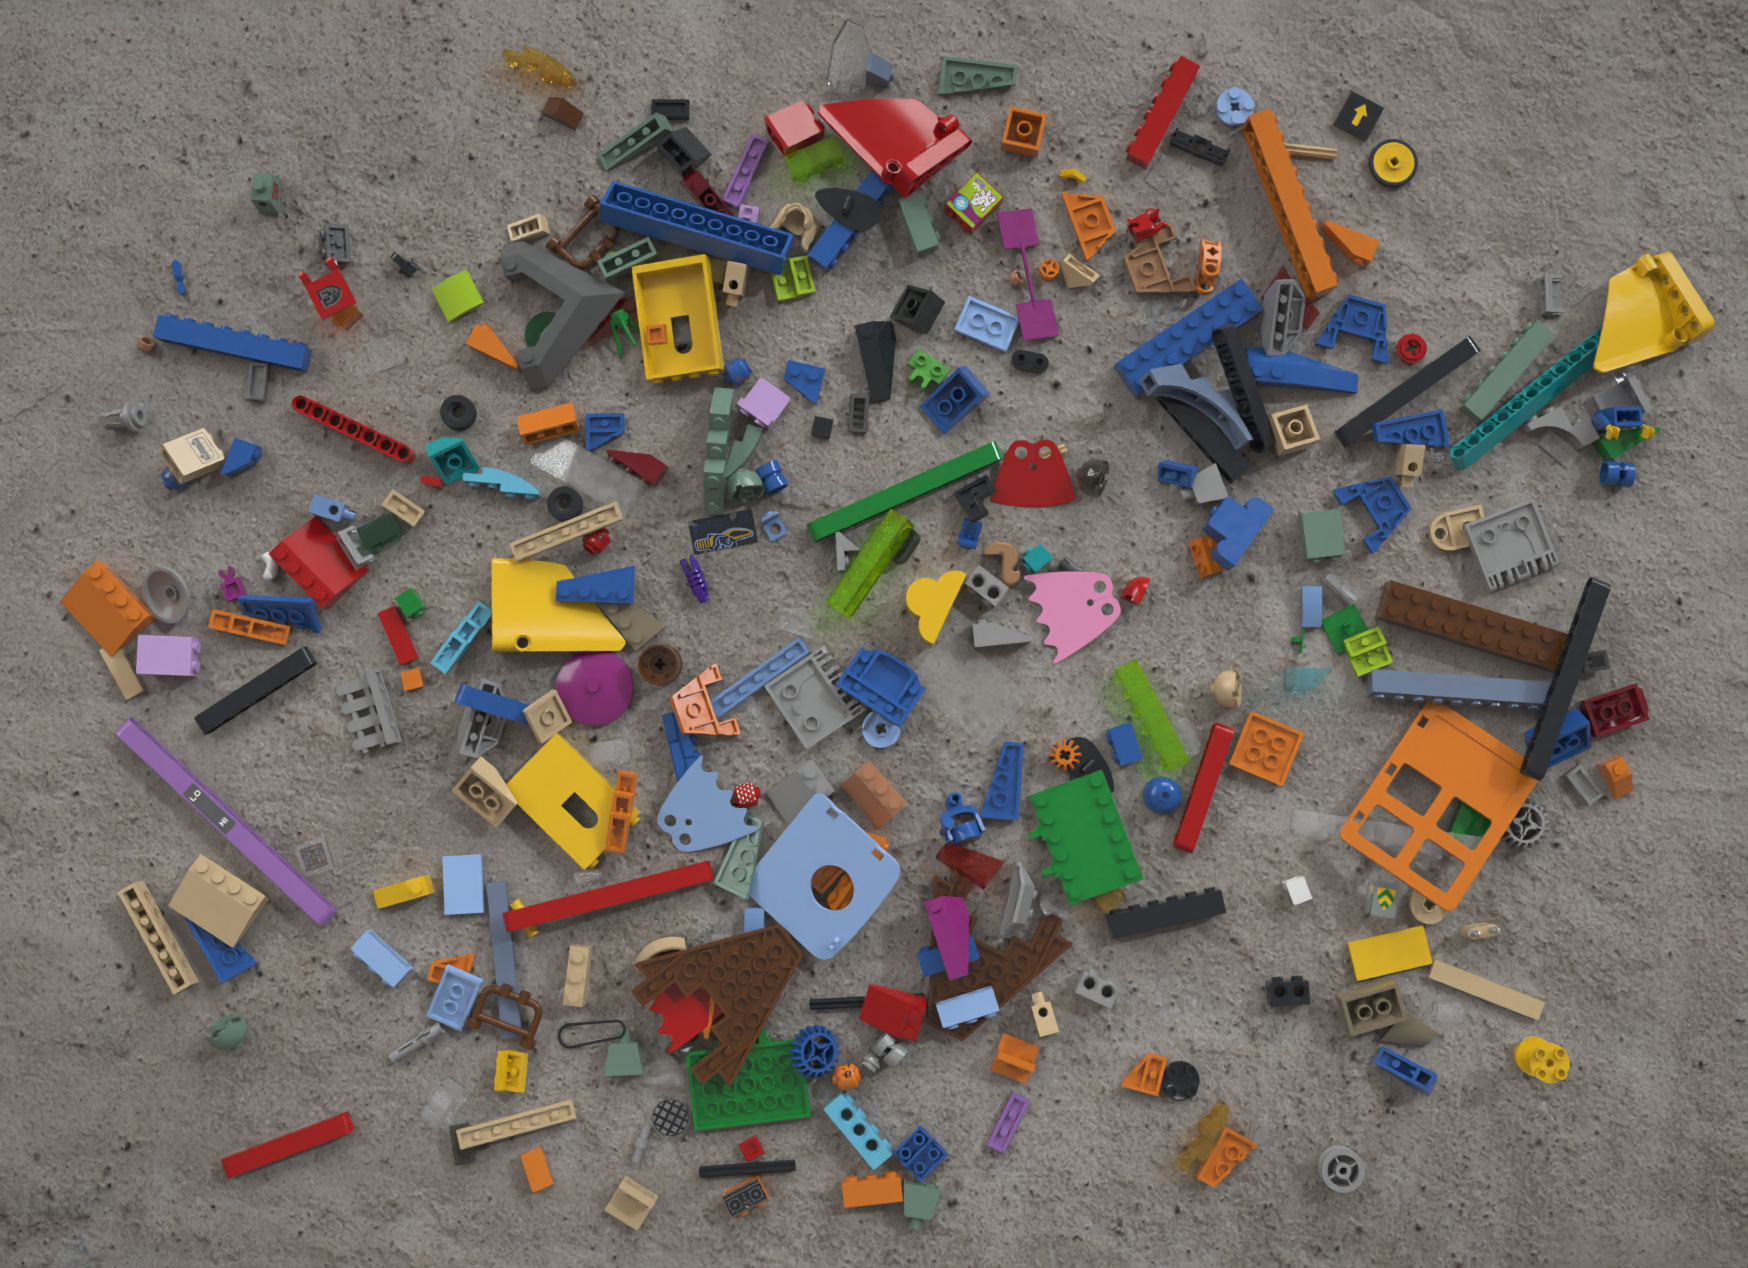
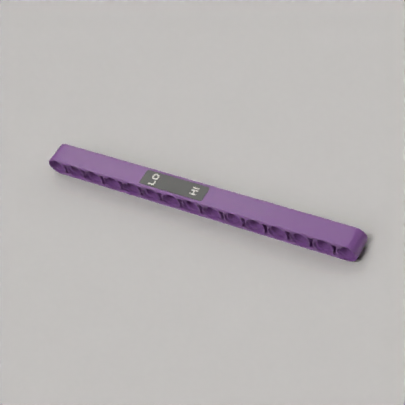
M129 717L116 731L117 736L314 921L321 926H325L338 912L337 908L141 724Z

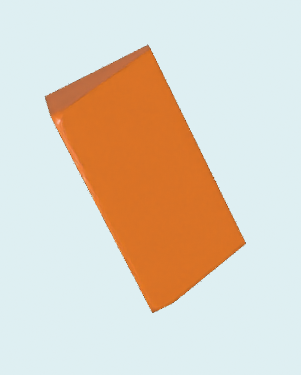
M542 1147L521 1154V1160L532 1193L554 1184Z

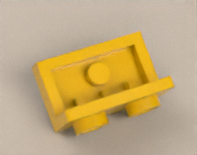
M511 1049L498 1051L494 1078L495 1091L525 1092L528 1052Z

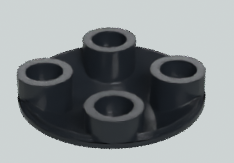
M1174 1061L1166 1066L1161 1085L1164 1092L1170 1098L1186 1100L1197 1094L1200 1083L1199 1074L1190 1063Z

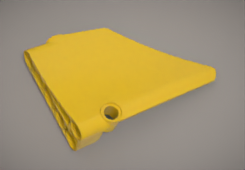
M1665 252L1654 256L1650 254L1643 255L1634 262L1633 266L1609 279L1604 320L1593 363V368L1599 373H1607L1674 352L1681 346L1701 340L1714 328L1715 322L1712 315L1672 253Z
M514 557L491 558L492 652L620 651L626 642L595 603L556 601L557 581L575 578L565 565L529 558L516 562ZM521 637L525 638L528 642L525 648H520L517 645V640Z

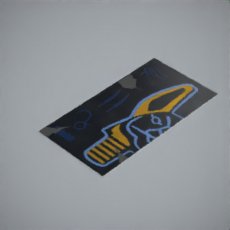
M752 509L688 521L695 555L758 542Z

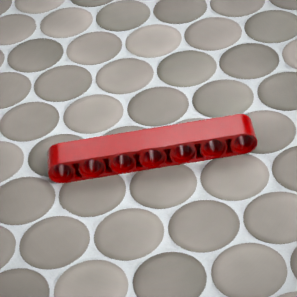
M298 395L292 400L293 409L303 416L403 464H411L415 460L414 450L401 442L305 396ZM306 401V407L300 410V404ZM323 409V415L317 418V412ZM340 418V423L334 426V420ZM357 426L356 433L351 434V428ZM374 434V440L368 442V436ZM391 442V448L385 451V444ZM408 450L407 458L402 459V452Z
M1215 722L1212 726L1173 842V848L1190 854L1195 849L1234 733V728L1218 722Z
M349 1111L229 1155L221 1159V1163L226 1177L231 1178L353 1132L355 1128Z

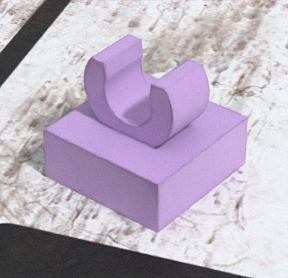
M741 204L738 218L757 223L760 209L759 207Z

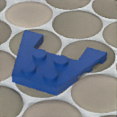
M1348 294L1315 345L1332 350L1338 331L1374 341L1370 360L1387 365L1389 363V356L1387 352L1385 304Z
M1392 476L1332 490L1340 505L1358 496L1378 527L1377 531L1362 539L1371 554L1377 551L1378 547L1412 509Z

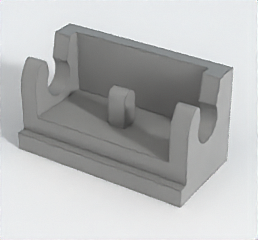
M1544 274L1538 279L1540 316H1561L1564 312V309L1561 308V274Z
M355 526L337 533L336 540L355 570L375 561L373 554L369 552L357 533Z

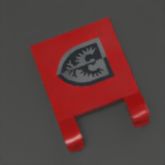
M332 256L325 260L332 271L329 274L312 282L310 276L305 271L298 273L322 320L357 303L336 260Z

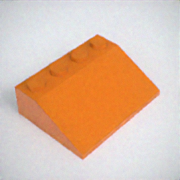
M97 560L81 574L60 601L111 657L157 619L114 571L100 560Z

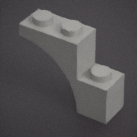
M1551 407L1542 412L1544 416L1538 418L1535 415L1526 420L1527 424L1521 427L1524 434L1534 430H1550L1559 433L1567 438L1576 450L1600 438L1589 418L1584 421L1579 418L1570 423L1562 407L1557 409Z

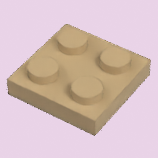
M553 689L522 710L539 743H544L572 723L557 691Z

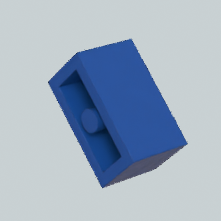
M1131 722L1107 729L1108 734H1105L1108 745H1112L1114 752L1111 755L1115 764L1118 763L1119 766H1123L1143 759Z

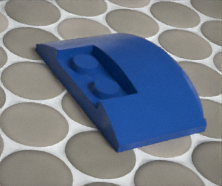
M864 647L860 648L836 683V686L850 698H854L883 717L884 720L898 727L902 726L925 691L924 685L923 687L921 686L917 674L906 663L887 652L878 649L875 651L865 650Z

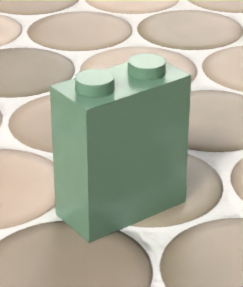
M1340 509L1307 512L1298 515L1303 561L1309 560L1310 563H1318L1323 558H1328L1329 561L1340 560V556L1346 554Z

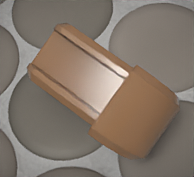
M1004 542L990 544L985 548L983 556H1002L1001 582L1007 587L1016 585L1020 579V571H1013L1014 566L1018 562L1016 549L1011 544Z

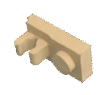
M392 489L381 504L413 527L425 512L394 489Z

